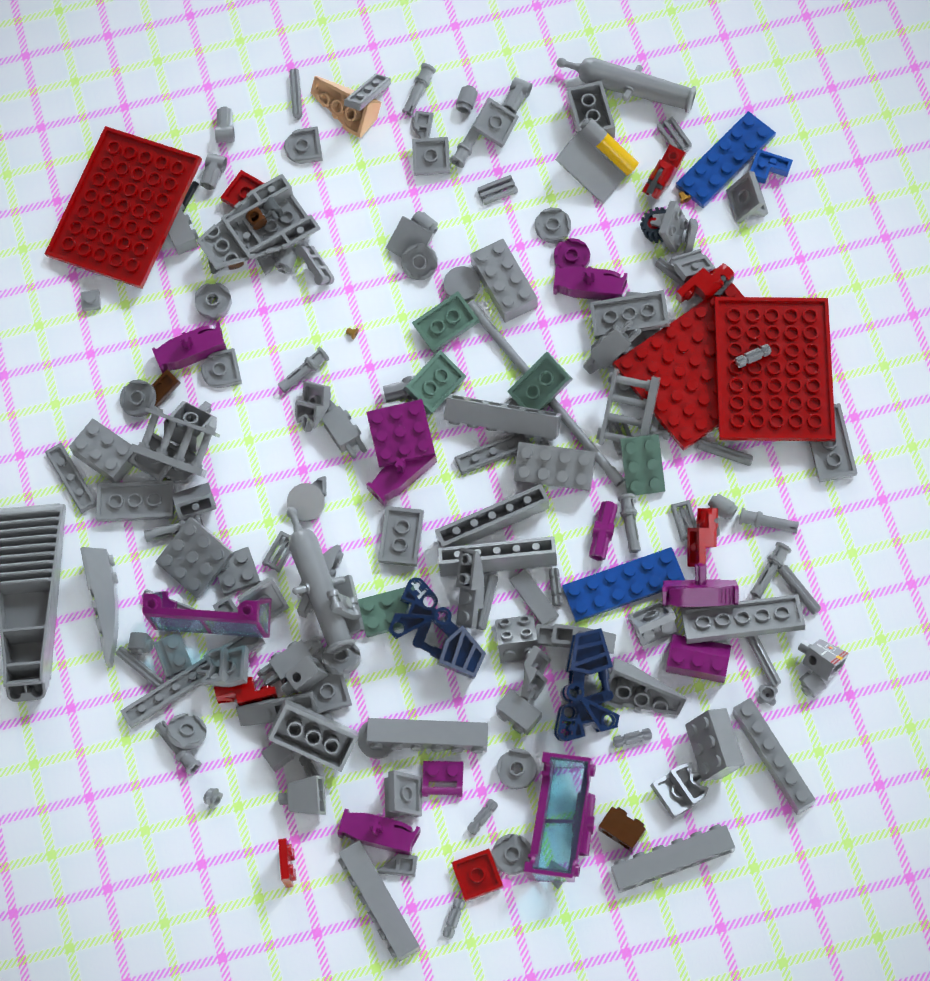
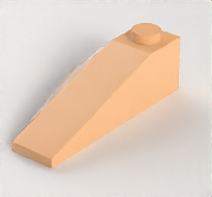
M314 76L310 93L323 107H326L332 113L331 116L334 119H338L341 122L342 127L347 132L361 138L377 120L382 102L373 99L361 111L344 106V100L355 90Z

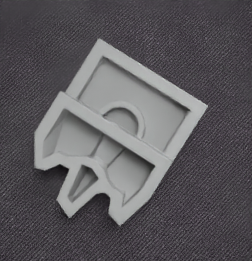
M303 381L302 400H296L295 417L297 423L302 421V429L305 433L315 429L330 405V386Z
M244 645L229 650L225 646L211 649L203 656L207 663L199 666L196 671L200 675H205L201 680V683L205 685L233 687L247 683L249 648Z
M535 645L532 650L527 652L524 662V680L521 697L528 702L531 698L536 700L548 682V679L543 674L551 661L542 649Z
M692 762L679 765L650 785L672 819L690 810L705 798L709 790L707 786L700 785V782L703 781L700 772L692 773Z

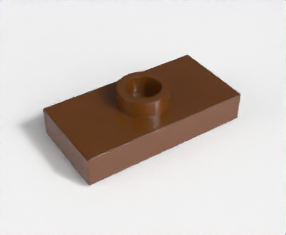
M168 369L152 384L156 392V402L154 405L156 407H159L181 384Z

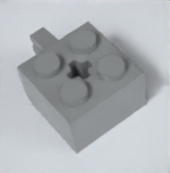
M182 401L169 415L205 428V425L217 429V417L210 414L212 404L207 401L199 407ZM168 419L164 421V434L169 423ZM177 423L171 441L180 445L187 426ZM194 429L187 449L196 453L199 450L205 433Z

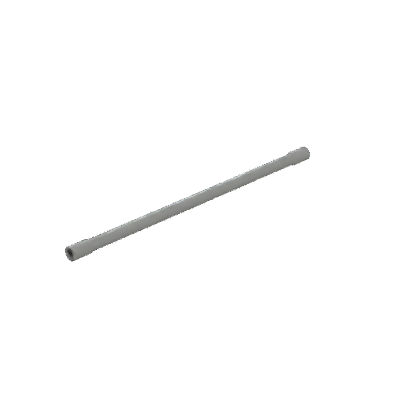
M474 300L469 301L467 304L479 319V323L524 375L530 369L486 317ZM554 398L548 405L554 412L562 414V422L587 451L596 452L595 461L604 470L616 487L620 486L625 479Z

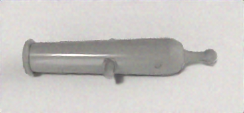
M560 57L556 62L560 68L566 67L577 71L580 80L586 84L602 80L604 89L622 93L623 101H628L630 96L685 109V112L689 113L695 100L696 86L690 88L643 73L642 65H637L635 70L594 57L585 58L582 63H573Z
M289 507L286 514L291 519L294 532L289 537L288 546L303 583L302 586L294 587L292 593L295 595L301 593L308 595L328 645L327 653L334 654L345 651L354 646L356 641L350 636L345 618L331 612V601L327 598L326 594L329 590L335 589V585L343 584L345 578L343 576L336 578L330 576L317 536L310 529H304L301 526L297 517V509Z

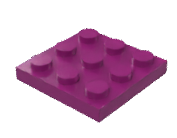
M422 399L366 412L379 468L394 465L397 457L399 459L403 457L405 462L435 455Z

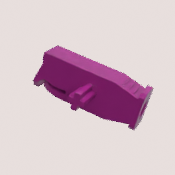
M556 266L553 295L560 293L572 298L592 300L622 297L627 285L628 273H624V276L621 277V274L618 272L592 268L591 266H588V268H560V266Z
M219 321L215 322V329L212 325L202 326L187 333L182 332V335L168 340L157 349L155 347L151 348L162 374L167 369L169 371L182 369L208 358L214 352L227 350Z
M436 454L405 462L403 457L401 459L397 457L394 465L385 466L372 483L368 482L366 484L368 491L385 507L387 501L404 492L437 463Z
M695 564V580L663 581L662 606L709 607L739 604V586L736 579H707V564Z
M345 808L338 830V837L343 839L346 836L355 842L360 840L363 845L399 854L412 855V848L420 836L421 828L416 826V829L413 831L410 825L401 821L369 813H350L349 809Z

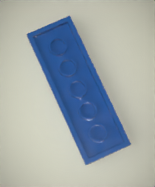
M748 111L676 182L675 187L680 191H684L687 196L690 195L695 203L704 208L756 156L757 150H762L776 136V132Z
M672 547L564 584L562 585V590L575 623L659 594L662 592L663 581L685 580Z

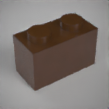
M612 806L599 824L598 831L633 853L646 833L645 824L636 818L633 820L628 817V813L622 808L617 807L616 809Z

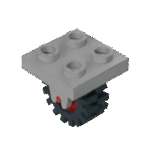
M670 201L667 209L661 207L659 210L658 207H655L654 211L652 208L649 209V214L645 212V217L641 218L640 226L645 237L650 242L658 243L660 240L661 243L664 242L670 252L677 253L678 247L682 244V236L684 230L687 229L688 220L677 201Z

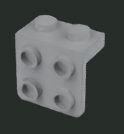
M533 615L495 620L500 663L525 660L527 652L532 650L534 645L538 647Z

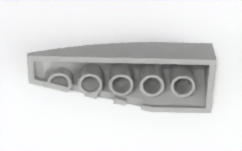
M81 547L80 551L88 590H90L92 598L94 597L95 599L91 600L95 615H98L95 621L99 634H102L99 638L104 660L108 668H112L119 629V605L116 588L119 580L117 573L113 572L112 566H115L113 554L110 555L107 549Z

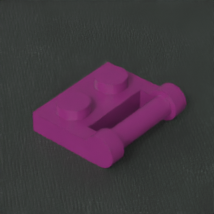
M423 761L422 797H428L429 795H456V797H463L464 762ZM429 782L457 783V786L429 787Z

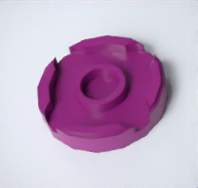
M568 238L558 243L553 255L555 265L560 266V268H587L591 257L586 243L576 238Z

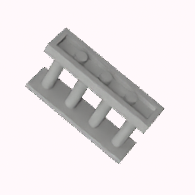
M617 368L610 372L608 383H611L603 424L602 428H598L596 435L599 445H603L605 439L620 442V438L629 437L607 432L609 421L638 426V429H641L639 436L649 435L660 377L652 376L651 380L643 381L618 375L619 369ZM620 383L646 389L645 391H649L647 399L640 400L614 394L616 384ZM617 402L641 407L642 410H645L644 416L637 419L611 413L612 403Z
M153 406L152 409L146 407L144 411L152 415L142 442H139L138 445L132 443L130 451L205 478L207 470L202 469V461L211 437L220 438L221 434L216 433V428L205 425V428L164 414V409ZM160 416L168 419L169 423L160 447L155 452L149 449V442ZM179 423L187 426L177 455H174V458L167 456L168 452L166 450L175 426ZM194 429L204 432L205 434L195 461H192L191 464L185 463L184 456Z

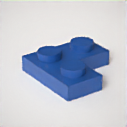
M758 149L750 171L755 172L759 183L765 184L769 172L788 177L793 160Z

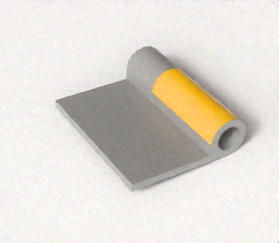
M585 118L579 124L580 129L555 160L599 202L604 204L622 180L636 169L639 162L593 118Z

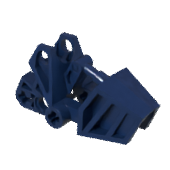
M411 578L400 601L408 604L405 613L394 614L388 631L395 639H398L417 629L412 641V645L415 648H420L430 653V656L438 659L437 665L474 680L486 652L463 625L458 627L451 621L452 613L448 608H435L438 604V598L421 578ZM412 582L414 584L419 583L420 586L418 589L421 593L424 590L426 591L420 599L417 597L420 593L417 590H411L413 586L411 584ZM425 597L433 599L432 607L424 605L423 600ZM438 612L445 614V622H443V619L441 621L438 620ZM432 622L448 636L443 641L441 649L424 642ZM395 623H401L404 626L402 633H396L393 630Z
M602 628L572 635L564 671L569 673L568 685L563 686L560 691L561 699L568 703L558 708L553 731L558 741H571L585 737L583 727L589 725L593 727L596 733L618 728L620 715L598 705L610 701L614 697L613 692L610 691L608 670L613 667ZM598 672L602 692L584 696L585 676ZM570 689H573L572 692H575L574 696H571ZM566 707L572 710L570 718L565 716L564 711ZM606 715H608L611 718V724L609 726H607L604 723V717ZM562 721H563V722H569V721H570L571 723H570L569 725H567L566 723H562ZM561 729H565V731L568 732V735L564 736V734L561 733Z

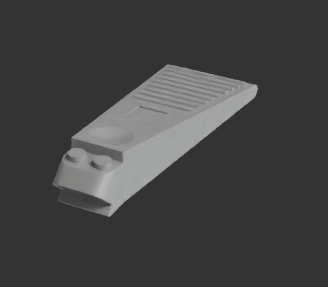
M54 503L0 508V637L3 657V687L6 689L8 699L13 702L41 700L45 697L49 688V681L52 676L63 550L65 504Z

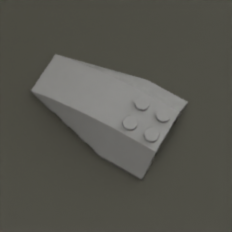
M282 173L251 190L244 200L239 201L234 206L233 210L228 214L226 213L216 225L214 224L199 237L197 243L217 270L289 248L321 230V227L311 214L307 215L293 195L292 186ZM273 197L282 209L283 217L280 218L275 211H271V217L266 218L267 224L259 230H254L246 219V214L255 207L263 209L267 199Z

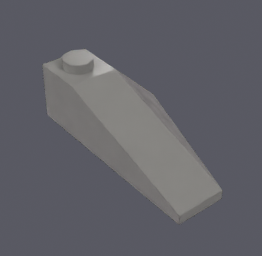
M614 658L612 662L613 667L609 668L610 691L613 692L614 697L612 700L604 702V704L619 709L628 707L635 708L636 711L646 709L653 710L655 713L680 714L687 697L636 666Z

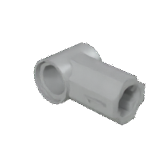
M515 77L510 85V92L502 106L516 114L523 100L530 95L533 84Z
M227 106L217 109L216 143L235 142L233 110Z
M213 153L207 154L205 169L199 182L200 186L207 190L216 188L221 173H224L226 169L227 157Z
M415 375L407 376L400 382L382 386L386 403L404 398L413 400L403 388Z

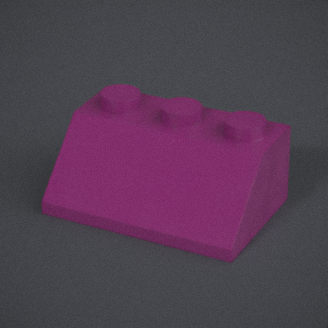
M673 634L666 672L725 684L732 645L713 641L687 644L685 636Z

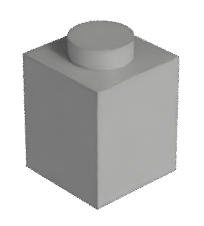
M272 743L261 751L274 772L294 759L292 750L276 743Z

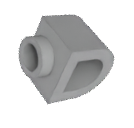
M131 632L128 649L134 655L150 653L153 649V640L147 633Z
M806 672L799 678L800 685L802 686L801 690L807 697L815 698L827 688L821 677L814 672L811 674Z

